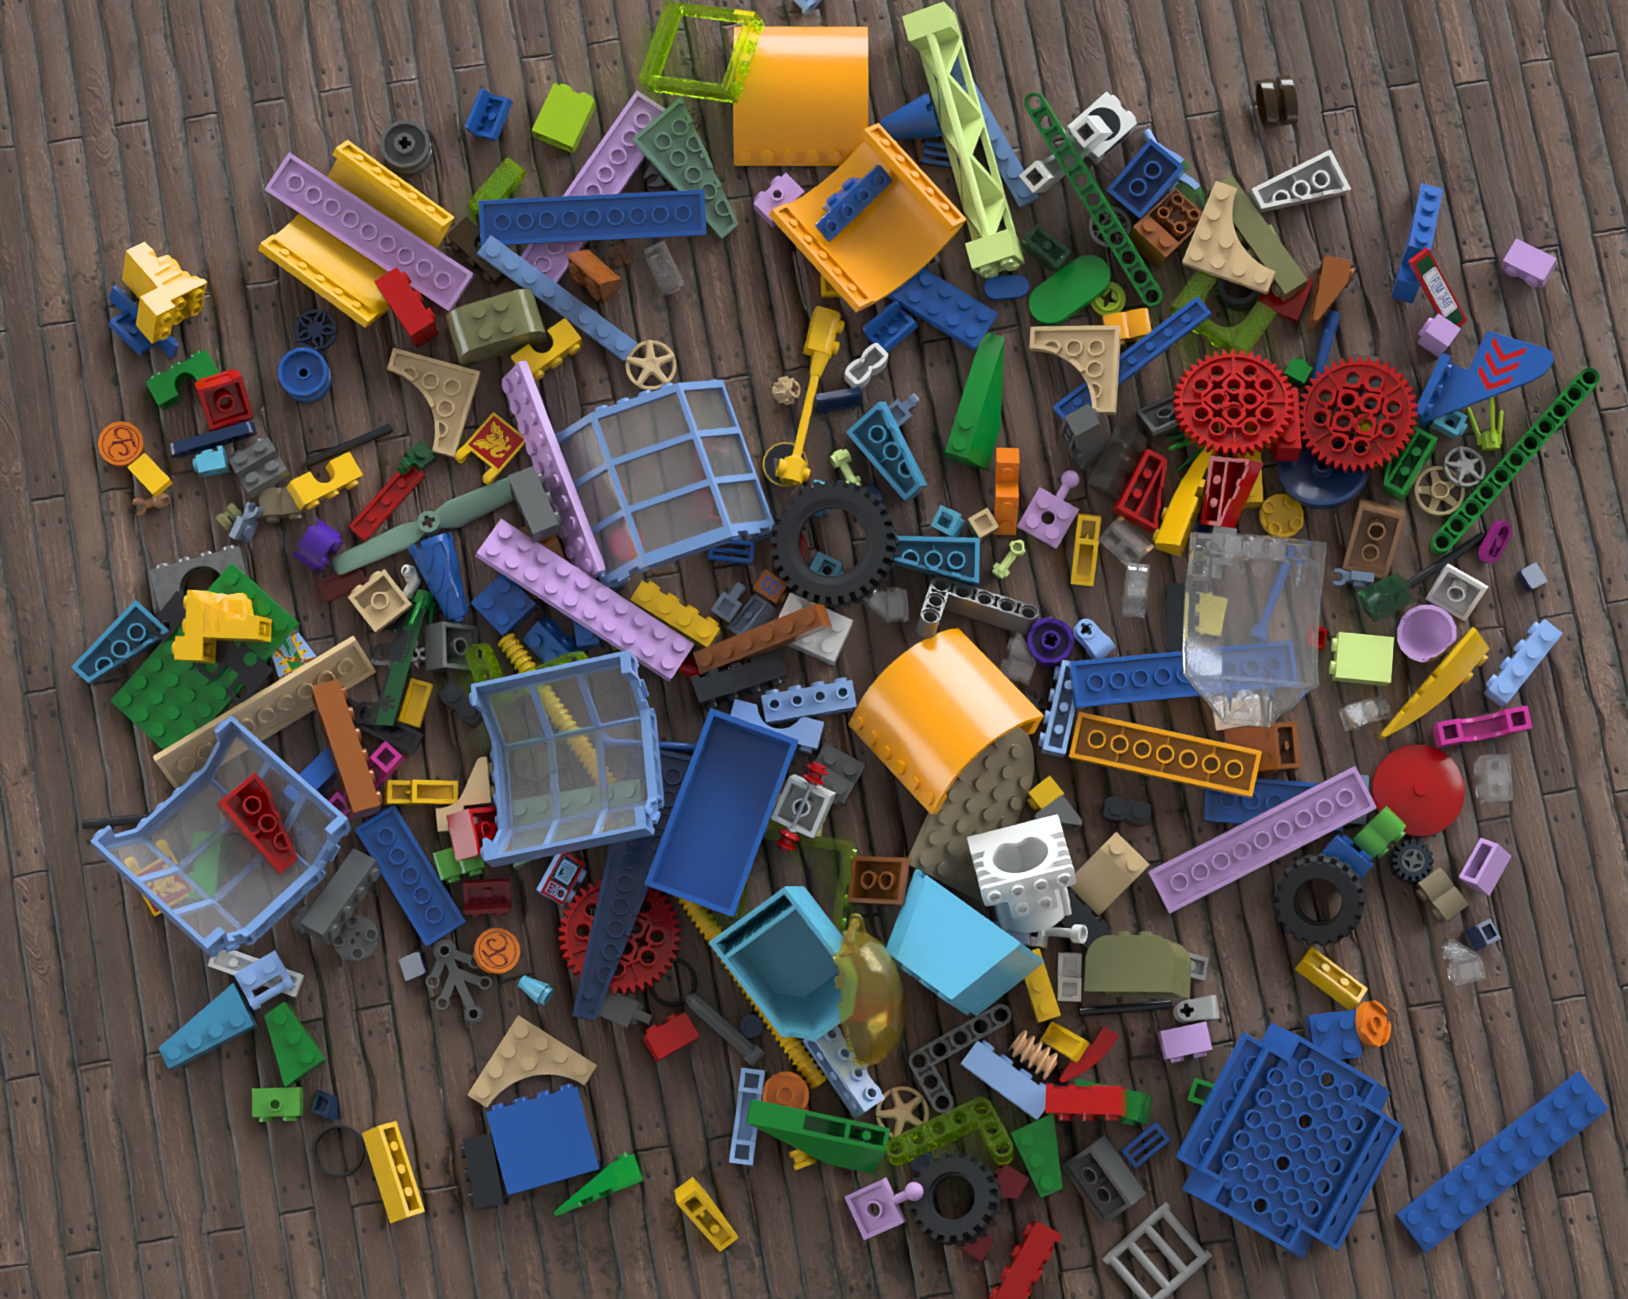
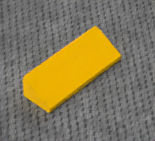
M1312 946L1295 968L1297 972L1348 1010H1353L1368 990V988Z

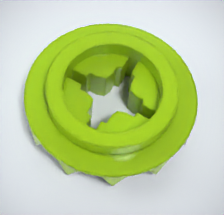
M1109 282L1110 284L1106 292L1090 303L1093 311H1096L1100 316L1119 313L1125 306V292L1114 282ZM1111 292V300L1114 302H1109L1104 307V300L1101 297H1106Z

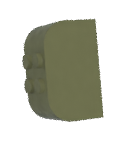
M529 289L514 290L467 304L452 310L446 315L452 341L462 367L517 352L527 344L533 347L548 342L533 291Z
M1118 931L1117 935H1105L1097 938L1088 948L1085 964V992L1106 998L1190 999L1191 959L1183 946L1164 939L1160 935H1153V932L1140 931L1139 935H1131V932Z

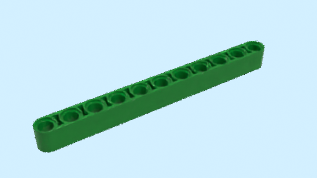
M1035 92L1028 94L1024 99L1025 109L1142 301L1148 306L1160 304L1164 297L1161 287L1049 103L1042 94ZM1035 96L1039 97L1041 101L1038 109L1030 107V100ZM1045 116H1050L1053 120L1052 126L1048 129L1043 128L1041 124ZM1057 135H1061L1064 138V145L1061 148H1056L1053 144V139ZM1070 154L1076 158V164L1071 168L1065 164V158ZM1080 174H1085L1088 177V183L1084 187L1077 184V177ZM1092 193H1096L1100 197V202L1096 206L1090 205L1088 201L1089 195ZM1104 212L1109 213L1112 217L1109 225H1103L1100 221V216ZM1117 231L1123 235V242L1119 245L1114 244L1112 241V235ZM1126 251H1132L1135 254V260L1132 264L1126 263L1123 259ZM1139 270H1143L1147 274V279L1144 283H1139L1135 279V274ZM1151 289L1156 290L1159 294L1156 302H1150L1147 299V293Z
M1591 367L1585 368L1575 377L1431 538L1428 548L1433 555L1442 556L1452 548L1600 381V375L1596 369ZM1583 376H1588L1592 384L1585 383ZM1568 392L1575 393L1577 400H1571ZM1554 408L1560 409L1563 416H1556L1553 411ZM1539 425H1545L1548 428V433L1541 432ZM1524 441H1530L1534 448L1532 450L1527 449ZM1510 457H1515L1519 462V466L1512 465L1509 460ZM1496 473L1504 477L1503 483L1495 479ZM1480 490H1486L1490 498H1482ZM1465 507H1472L1475 511V515L1471 516L1467 514ZM1451 523H1457L1460 526V532H1454L1451 529ZM1436 539H1441L1445 542L1446 546L1444 549L1437 547Z

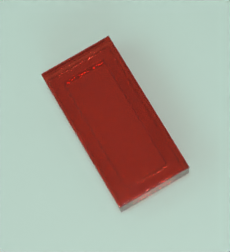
M360 567L342 575L334 573L318 581L317 584L328 604L350 593L356 586H363L368 581Z

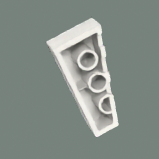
M1329 150L1252 188L1247 193V196L1258 212L1262 213L1345 195L1351 188L1332 151Z

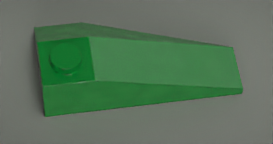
M625 1152L616 1156L615 1162L608 1165L554 1211L555 1217L645 1181L635 1154L629 1156V1153Z

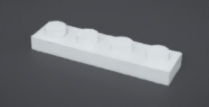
M221 950L218 951L219 953L216 957L210 958L207 966L234 975L259 959L235 950L230 952ZM287 969L296 987L291 990L287 989L282 993L297 997L304 975ZM280 975L263 986L272 988L282 982L283 979Z

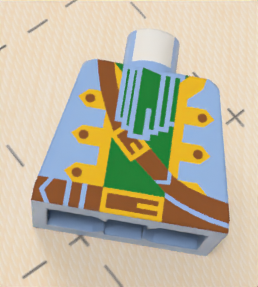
M298 633L289 636L272 658L280 680L317 658V656Z

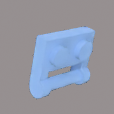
M276 951L269 953L234 974L254 1011L259 1009L262 1003L281 992L296 987ZM281 975L282 982L255 997L254 990Z

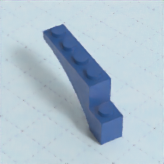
M1423 183L1420 185L1406 244L1394 280L1391 298L1413 304L1420 283L1408 261L1424 248L1429 249L1431 252L1443 192L1441 188Z

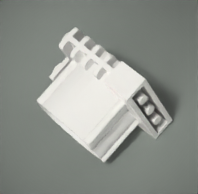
M1058 814L967 837L984 905H994L1002 930L1007 931L1009 929L1020 933L1038 932L1054 926L1065 915L1072 914L1067 887L1075 885L1077 880Z

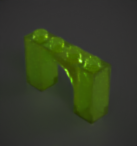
M1196 270L1171 305L1169 310L1172 313L1171 315L1197 296L1204 303L1206 297L1218 282L1219 277ZM1258 300L1244 321L1236 326L1221 327L1208 318L1193 329V331L1208 337L1210 343L1214 346L1223 347L1228 351V355L1232 349L1239 355L1242 349L1244 350V355L1247 356L1277 313Z

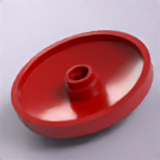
M1416 744L1398 748L1380 762L1372 778L1371 797L1377 807L1375 809L1377 814L1387 806L1406 825L1403 830L1406 836L1426 837L1444 830L1457 818L1463 806L1465 787L1460 770L1449 756L1434 747Z

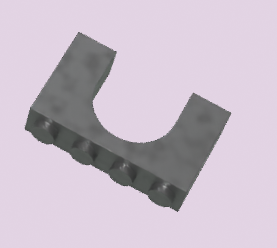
M229 545L223 547V551L216 553L214 551H206L197 558L184 557L175 564L162 563L156 565V569L150 570L160 611L176 591L184 596L185 584L197 572L209 570L221 575L231 563H234L250 578L243 550L239 546ZM162 619L163 623L166 626H170V623L167 620Z

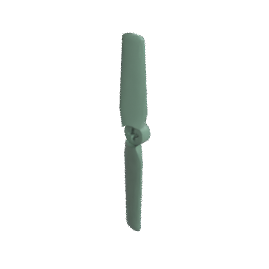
M508 477L451 499L434 512L425 511L421 513L417 521L401 524L333 557L331 563L334 571L338 575L345 574L407 549L426 535H435L440 529L442 531L460 528L516 500L511 496ZM430 519V521H434L432 523L433 527L429 528L425 525V520Z

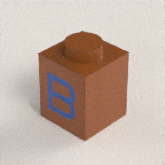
M766 569L753 587V593L759 595L775 607L779 602L783 604L790 593L787 591L788 586L786 582Z

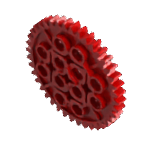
M1234 349L1231 350L1229 355L1225 350L1222 351V356H1219L1216 351L1213 358L1205 355V362L1197 359V366L1191 364L1190 371L1185 370L1184 377H1180L1179 384L1176 385V392H1174L1175 400H1173L1176 423H1180V431L1185 430V438L1191 436V444L1198 441V449L1206 446V453L1213 449L1214 456L1223 452V457H1227L1228 453H1231L1232 457L1236 458L1237 453H1240L1242 458H1245L1246 452L1254 456L1255 449L1262 453L1263 445L1270 449L1271 442L1277 443L1278 437L1284 436V430H1288L1289 423L1292 421L1294 393L1291 391V384L1287 383L1288 377H1282V369L1276 371L1277 364L1269 366L1268 358L1263 362L1261 361L1260 354L1253 358L1252 351L1247 356L1244 355V350L1242 349L1239 355L1236 354ZM1214 374H1219V375H1221V376H1220V377H1215V376H1213V375H1214ZM1246 374H1252L1254 376L1248 377L1246 376ZM1198 388H1203V389H1205V390H1204V391H1198L1197 389H1198ZM1230 388H1236L1238 390L1232 391L1230 390ZM1214 402H1220V403H1222V404H1220V405H1215V404H1213V403H1214ZM1247 402H1252V403H1254V404H1253V405H1248V404H1246V403H1247ZM1203 416L1205 419H1198L1197 417ZM1231 416H1236V417H1238V418H1237V419H1231L1230 417H1231ZM1263 416H1269V417H1271V418H1270V419H1264V418H1262V417H1263ZM1215 430H1220V431H1222V432H1221V433H1215V432H1213V431H1215ZM1253 430L1254 433H1248L1246 431Z
M1350 356L1349 363H1345L1344 359L1341 358L1340 365L1337 366L1333 361L1332 369L1324 366V374L1316 372L1318 380L1310 379L1312 387H1304L1308 394L1300 395L1301 399L1305 401L1299 402V408L1303 409L1299 410V417H1301L1300 426H1302L1300 434H1305L1301 437L1302 441L1308 442L1306 444L1308 450L1313 449L1311 452L1313 457L1319 455L1318 460L1320 463L1326 460L1327 467L1334 463L1336 471L1343 466L1344 473H1347L1349 467L1352 468L1354 474H1356L1358 468H1361L1362 472L1365 473L1368 466L1373 472L1375 471V464L1383 468L1384 460L1389 464L1392 463L1390 456L1399 458L1397 450L1405 452L1406 449L1403 443L1410 444L1411 441L1408 436L1415 435L1414 430L1411 428L1417 427V422L1414 420L1418 418V413L1413 411L1418 410V405L1414 403L1416 396L1411 395L1414 392L1413 388L1407 387L1409 381L1407 379L1402 380V373L1396 375V367L1388 370V362L1381 366L1380 359H1377L1373 364L1371 357H1368L1366 362H1363L1362 357L1359 356L1357 362H1354V359ZM1351 377L1359 378L1356 384L1348 383ZM1375 380L1382 382L1378 388H1372L1370 384ZM1365 389L1366 393L1363 394V397H1359L1358 393ZM1329 394L1332 396L1328 402L1320 400L1323 395ZM1347 398L1355 400L1350 406L1343 405L1344 400ZM1369 402L1377 403V406L1372 410L1365 408ZM1337 405L1339 411H1337L1335 415L1332 417L1331 411L1334 410ZM1391 406H1398L1400 408L1397 413L1388 412ZM1357 412H1361V414L1358 415L1357 418H1354V415H1356ZM1381 412H1383L1384 419H1381L1378 425L1376 418H1379ZM1320 416L1327 417V420L1322 424L1315 422ZM1341 420H1348L1350 422L1347 427L1341 428L1338 426ZM1369 423L1372 425L1369 431H1362L1360 429L1363 424ZM1388 427L1395 429L1391 435H1385L1383 431ZM1352 432H1355L1357 437L1349 440V436L1352 435ZM1338 441L1345 443L1341 449L1333 448V445ZM1360 445L1368 447L1364 453H1357L1355 450Z
M599 879L596 880V887L590 883L588 884V892L581 888V897L578 895L573 896L575 903L568 902L570 910H564L563 915L566 918L560 920V924L565 926L559 928V933L562 934L559 937V942L565 943L560 946V951L566 952L563 955V960H569L567 968L575 967L572 975L575 976L580 973L579 982L594 916H589L586 911L597 906L602 883ZM652 887L648 888L642 905H648L651 910L647 913L640 911L634 925L639 926L642 930L638 934L630 933L626 946H629L633 951L628 955L622 954L617 967H620L623 973L619 976L614 975L608 991L609 989L612 990L613 996H616L618 990H621L623 996L626 995L627 990H630L631 994L635 995V988L637 987L641 992H644L645 984L652 988V980L659 983V974L666 977L667 971L665 968L672 969L673 964L670 961H676L677 959L674 953L679 952L680 947L675 944L681 943V938L677 936L681 934V929L675 927L680 925V920L674 919L677 916V911H670L673 908V904H665L667 896L659 897L661 894L660 890L653 892ZM584 928L590 933L586 937H580L577 931ZM659 934L663 937V940L656 943L651 940V936ZM645 937V946L638 952V943ZM645 955H650L654 958V961L647 964L641 958Z

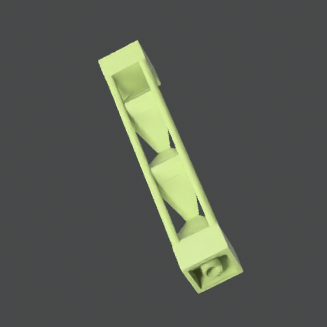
M941 2L902 16L908 40L920 52L963 211L967 219L972 241L965 243L971 267L985 278L995 277L998 275V272L1003 270H1016L1025 261L1010 214L956 15L945 2ZM957 55L968 94L950 75ZM979 136L982 140L991 175L972 155ZM1003 215L1006 230L996 233Z

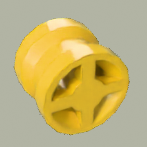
M798 1149L789 1152V1156L794 1160V1170L817 1163L814 1157Z

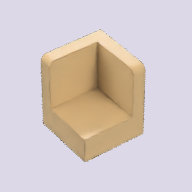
M988 507L968 518L966 523L973 537L980 538V542L983 537L999 529Z

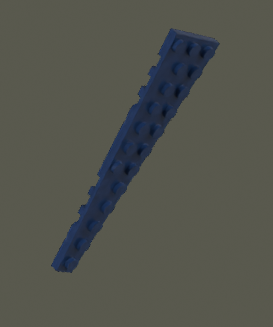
M632 744L624 782L637 779L644 781L645 801H647L648 793L643 746ZM660 750L665 804L663 808L658 809L661 815L658 823L652 826L655 829L654 834L610 844L572 1017L596 1021L649 886L644 885L690 764L691 756ZM635 812L616 816L613 830L636 826Z

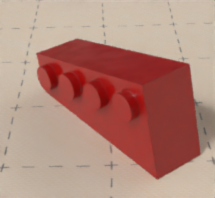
M1033 1221L1032 1225L1028 1223L1022 1233V1236L1025 1238L1021 1246L1017 1244L1010 1256L1014 1258L1010 1267L1005 1265L999 1277L1003 1279L999 1288L994 1286L988 1299H1028L1032 1291V1285L1036 1284L1042 1273L1043 1264L1049 1261L1053 1253L1054 1243L1059 1242L1062 1235L1038 1221Z

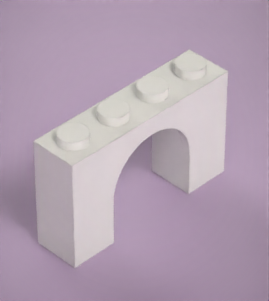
M1086 116L1070 130L1073 134L1070 140L1081 158L1084 159L1113 132L1099 116ZM1054 154L1044 160L1035 161L1019 176L1033 193L1047 192L1066 174ZM1072 154L1065 158L1067 167L1071 168L1076 164V158Z

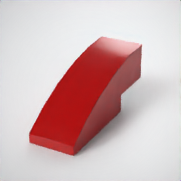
M1105 1025L1102 1026L1094 1041L1088 1045L1079 1061L1076 1063L1070 1060L1057 1081L1063 1083L1091 1068L1112 1048L1120 1035Z

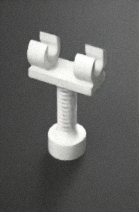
M1074 924L1071 929L1050 927L1038 931V937H1030V947L1047 948L1049 936L1071 938L1073 943L1083 944L1086 942L1088 935L1087 927Z

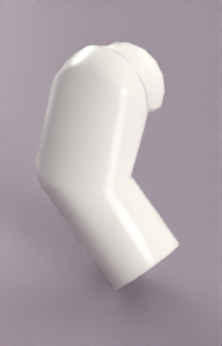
M406 564L401 569V573L404 575L407 583L402 592L411 600L421 580L417 569Z

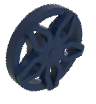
M313 309L306 311L299 316L295 324V336L302 347L322 351L329 348L337 337V324L334 318L324 310ZM313 314H317V315L314 317V321L312 320V318H310V317H308V316L313 315ZM323 315L322 321L319 322V317ZM326 317L331 320L333 326H330L328 324L324 325L326 323ZM306 319L310 321V323L306 325L303 322V320ZM300 324H302L303 328H305L306 330H302V332L299 334ZM328 328V329H331V330H333V331L326 332V329ZM308 333V337L301 338L304 334ZM332 336L331 339L326 344H324L323 337ZM312 339V342L315 345V347L309 346L304 342L310 341ZM316 340H320V346H318Z

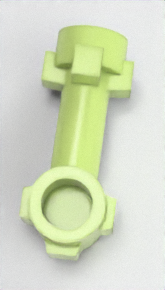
M840 449L833 452V455L829 456L832 466L835 469L840 467L847 484L852 482L861 487V478L854 476L848 464L852 461L848 450L842 451Z
M1022 540L1011 541L1008 546L1010 548L1009 553L1000 564L996 562L993 566L992 573L999 579L1007 578L1010 574L1007 569L1015 558L1023 556L1026 552Z

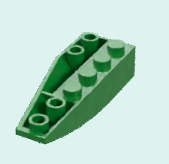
M753 1099L750 1100L746 1123L828 1165L871 1174L886 1153L890 1128Z

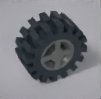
M1406 840L1397 845L1392 850V855L1389 858L1391 860L1389 866L1393 869V875L1396 874L1398 876L1397 879L1404 880L1406 883H1415L1427 877L1429 872L1432 871V864L1434 863V859H1432L1433 853L1428 850L1429 847L1427 845H1423V842Z

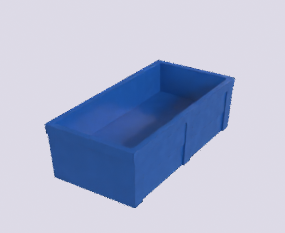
M710 708L644 885L731 917L736 916L739 900L761 841L765 838L769 819L790 763L793 762L799 740Z

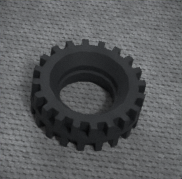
M954 1151V1154L940 1153V1158L935 1159L931 1157L928 1159L930 1164L926 1167L922 1165L919 1167L918 1170L921 1173L918 1178H912L911 1182L919 1183L923 1187L924 1193L921 1199L908 1204L909 1210L914 1214V1222L921 1227L920 1229L934 1240L948 1246L952 1244L958 1247H964V1243L968 1242L975 1244L978 1237L983 1236L985 1238L988 1235L987 1230L990 1226H996L997 1222L994 1221L996 1215H1001L1002 1209L999 1207L1000 1201H1003V1195L999 1191L1001 1187L1000 1182L996 1180L995 1174L991 1169L970 1154L964 1155L958 1151ZM951 1177H962L968 1180L975 1192V1201L971 1211L957 1220H947L941 1217L934 1205V1194L937 1187L944 1180Z

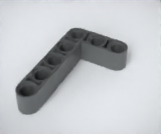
M935 577L930 583L919 616L916 632L923 638L934 637L937 633L943 611L947 610L1027 635L1032 626L1037 622L1039 611L1035 606L945 577Z
M999 1004L910 1055L908 1065L935 1112L941 1114L948 1112L953 1106V1099L934 1065L1006 1025L1011 1019V1011L1006 1005ZM997 1009H1002L1006 1012L1007 1018L1005 1021L999 1022L994 1018V1012ZM980 1020L986 1024V1031L984 1033H977L974 1030V1023ZM956 1032L965 1034L966 1042L963 1045H958L954 1042L953 1036ZM940 1043L945 1046V1055L940 1057L933 1053V1046ZM916 1055L923 1056L925 1058L924 1067H915L912 1063L913 1057ZM931 1075L936 1078L937 1085L935 1088L929 1089L924 1085L926 1076ZM939 1096H944L948 1099V1107L944 1110L939 1109L935 1104Z

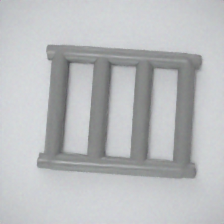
M1167 1202L1153 1212L1102 1258L1105 1264H1110L1140 1299H1166L1212 1257V1253L1208 1250L1204 1251L1170 1212L1171 1208ZM1162 1217L1197 1256L1188 1266L1183 1263L1152 1227ZM1144 1233L1148 1235L1180 1272L1170 1282L1135 1243ZM1127 1248L1162 1288L1152 1298L1118 1260L1117 1257Z

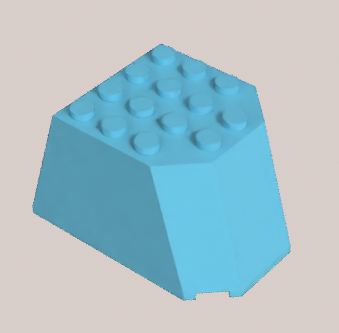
M918 869L913 874L905 896V903L900 909L885 950L891 955L889 960L967 1016L970 1012L978 1016L1044 962L1042 958Z
M785 886L709 942L781 1037L803 1038L815 1042L853 1014L858 979L847 941L804 886Z

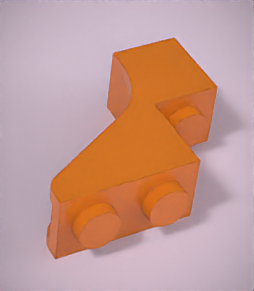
M996 447L994 519L999 529L994 531L993 535H1016L1019 502V448Z

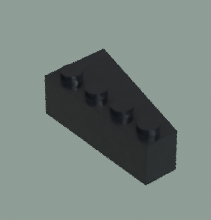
M778 650L752 657L747 660V664L743 662L730 664L726 667V671L723 672L721 669L708 671L704 678L699 679L698 675L691 676V683L700 709L706 708V711H710V708H718L721 702L728 701V703H732L735 699L740 700V696L743 694L755 695L762 692V688L771 685V688L784 684V680L787 679V673Z

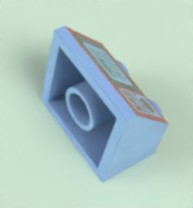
M568 853L555 855L536 890L541 895L565 907L566 903L573 901V896L577 893L574 891L577 883H582L588 871L585 870L586 864Z

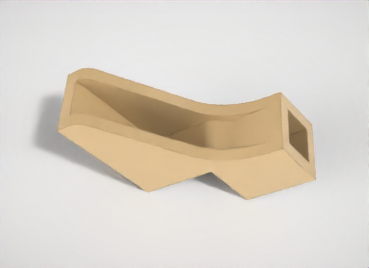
M480 757L476 761L459 800L450 806L436 809L437 829L440 834L450 833L446 815L466 810V808L493 805V795L496 791L495 785H491L492 772H494V765L492 762L489 763L487 757Z

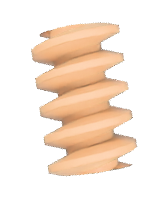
M1024 1030L1018 1035L1008 1051L1014 1049L1013 1058L1021 1054L1020 1063L1029 1060L1028 1069L1036 1065L1035 1074L1044 1071L1043 1080H1045L1058 1063L1056 1061L1058 1053L1055 1052L1049 1055L1050 1047L1041 1050L1043 1042L1039 1041L1034 1044L1035 1036L1033 1035L1026 1039L1028 1031Z

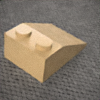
M1115 832L1075 873L1077 882L1070 887L1099 916L1150 864Z

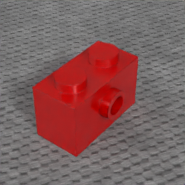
M676 1012L666 1018L667 1023L659 1027L657 1023L645 1030L647 1034L642 1039L656 1063L700 1037L686 1012L681 1015Z

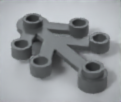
M448 939L440 940L433 949L437 960L432 974L426 979V985L430 989H437L440 986V975L446 964L449 975L441 996L436 999V1007L440 1010H447L450 1007V997L456 985L466 1007L465 1019L471 1024H478L484 1018V1011L481 1007L474 1004L464 981L478 985L482 990H489L493 985V981L488 976L481 977L459 969L455 960L468 963L473 969H479L480 967L472 965L471 962L474 955L458 951L456 945ZM448 947L449 953L442 955L441 948ZM431 978L437 979L435 986H430L429 980ZM483 979L490 981L488 987H482L481 982ZM446 999L447 1005L441 1008L439 1001ZM472 1010H477L478 1016L475 1019L470 1017Z

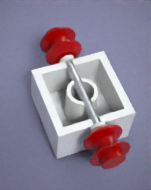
M813 762L812 765L807 764L810 771L808 774H803L804 778L795 774L788 778L772 815V820L788 827L778 831L782 835L781 839H775V843L778 844L777 848L784 852L790 853L791 850H796V847L793 845L794 841H800L796 833L797 831L811 838L819 835L836 795L835 792L820 786L824 785V782L821 780L822 776L829 773L825 771V766Z

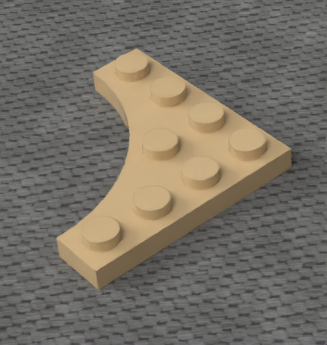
M1216 181L1183 258L1182 265L1268 294L1276 274L1275 271L1261 265L1246 252L1234 229L1232 215L1237 188Z
M1120 325L1031 327L1030 350L1050 353L1072 364L1081 373L1088 385L1092 409L1095 408L1099 415H1116L1121 342Z
M393 348L387 370L407 379L416 386L431 407L435 421V439L432 451L455 458L454 455L461 441L481 372Z
M518 1015L469 1091L468 1096L488 1108L493 1100L513 1083L538 1075L563 1076L586 1085L598 1065Z

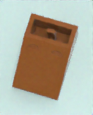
M1175 187L1133 226L1128 235L1137 250L1159 269L1194 234L1203 212Z
M590 250L573 252L567 255L569 272L572 275L571 279L579 287L583 285L589 290L587 292L588 295L596 302L600 300L605 304L623 285L622 279Z
M1297 722L1270 723L1224 729L1225 743L1262 751L1257 774L1290 772L1301 768Z

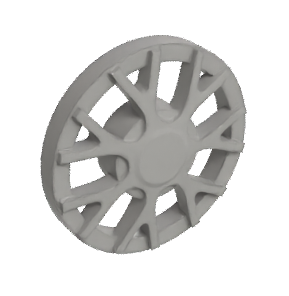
M1111 206L1116 215L1118 213L1121 214V216H1117L1119 219L1124 217L1126 223L1122 225L1123 227L1127 225L1125 230L1129 234L1131 223L1128 215L1120 208ZM1102 213L1105 217L1101 222L1103 225L1111 223L1112 217H1108L1109 213ZM1091 217L1089 221L1091 238L1098 245L1110 248L1108 243H1105L1106 240L1101 241L1097 238L1101 232L1100 230L1093 231L1092 225H1096V223L1093 222ZM1114 232L1112 236H1115L1117 240L1114 244L1119 245L1123 242V236Z

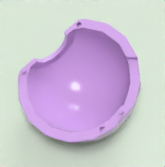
M1420 605L1410 609L1402 617L1397 628V641L1401 650L1409 658L1421 663H1428L1442 656L1455 644L1456 625L1452 616L1444 609L1434 605Z

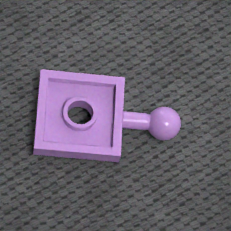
M1072 470L1063 473L1061 477L1062 486L1056 496L1039 487L1017 525V528L1054 549L1058 548L1079 511L1078 508L1063 501L1070 488L1076 487L1079 483V475ZM1049 512L1053 514L1054 522L1052 524H1045L1042 522L1041 516Z
M886 1177L845 1196V1199L863 1239L866 1240L906 1222L899 1203L908 1199L918 1201L922 1198L924 1190L919 1183L911 1182L905 1187V1191L894 1195ZM872 1203H875L879 1206V1215H876L872 1212Z

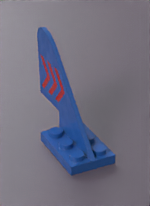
M1487 330L1469 370L1452 364L1451 356L1442 353L1417 404L1418 410L1414 411L1418 413V418L1415 419L1417 427L1424 431L1426 425H1431L1432 421L1537 380L1545 375L1554 361L1552 352L1547 348Z

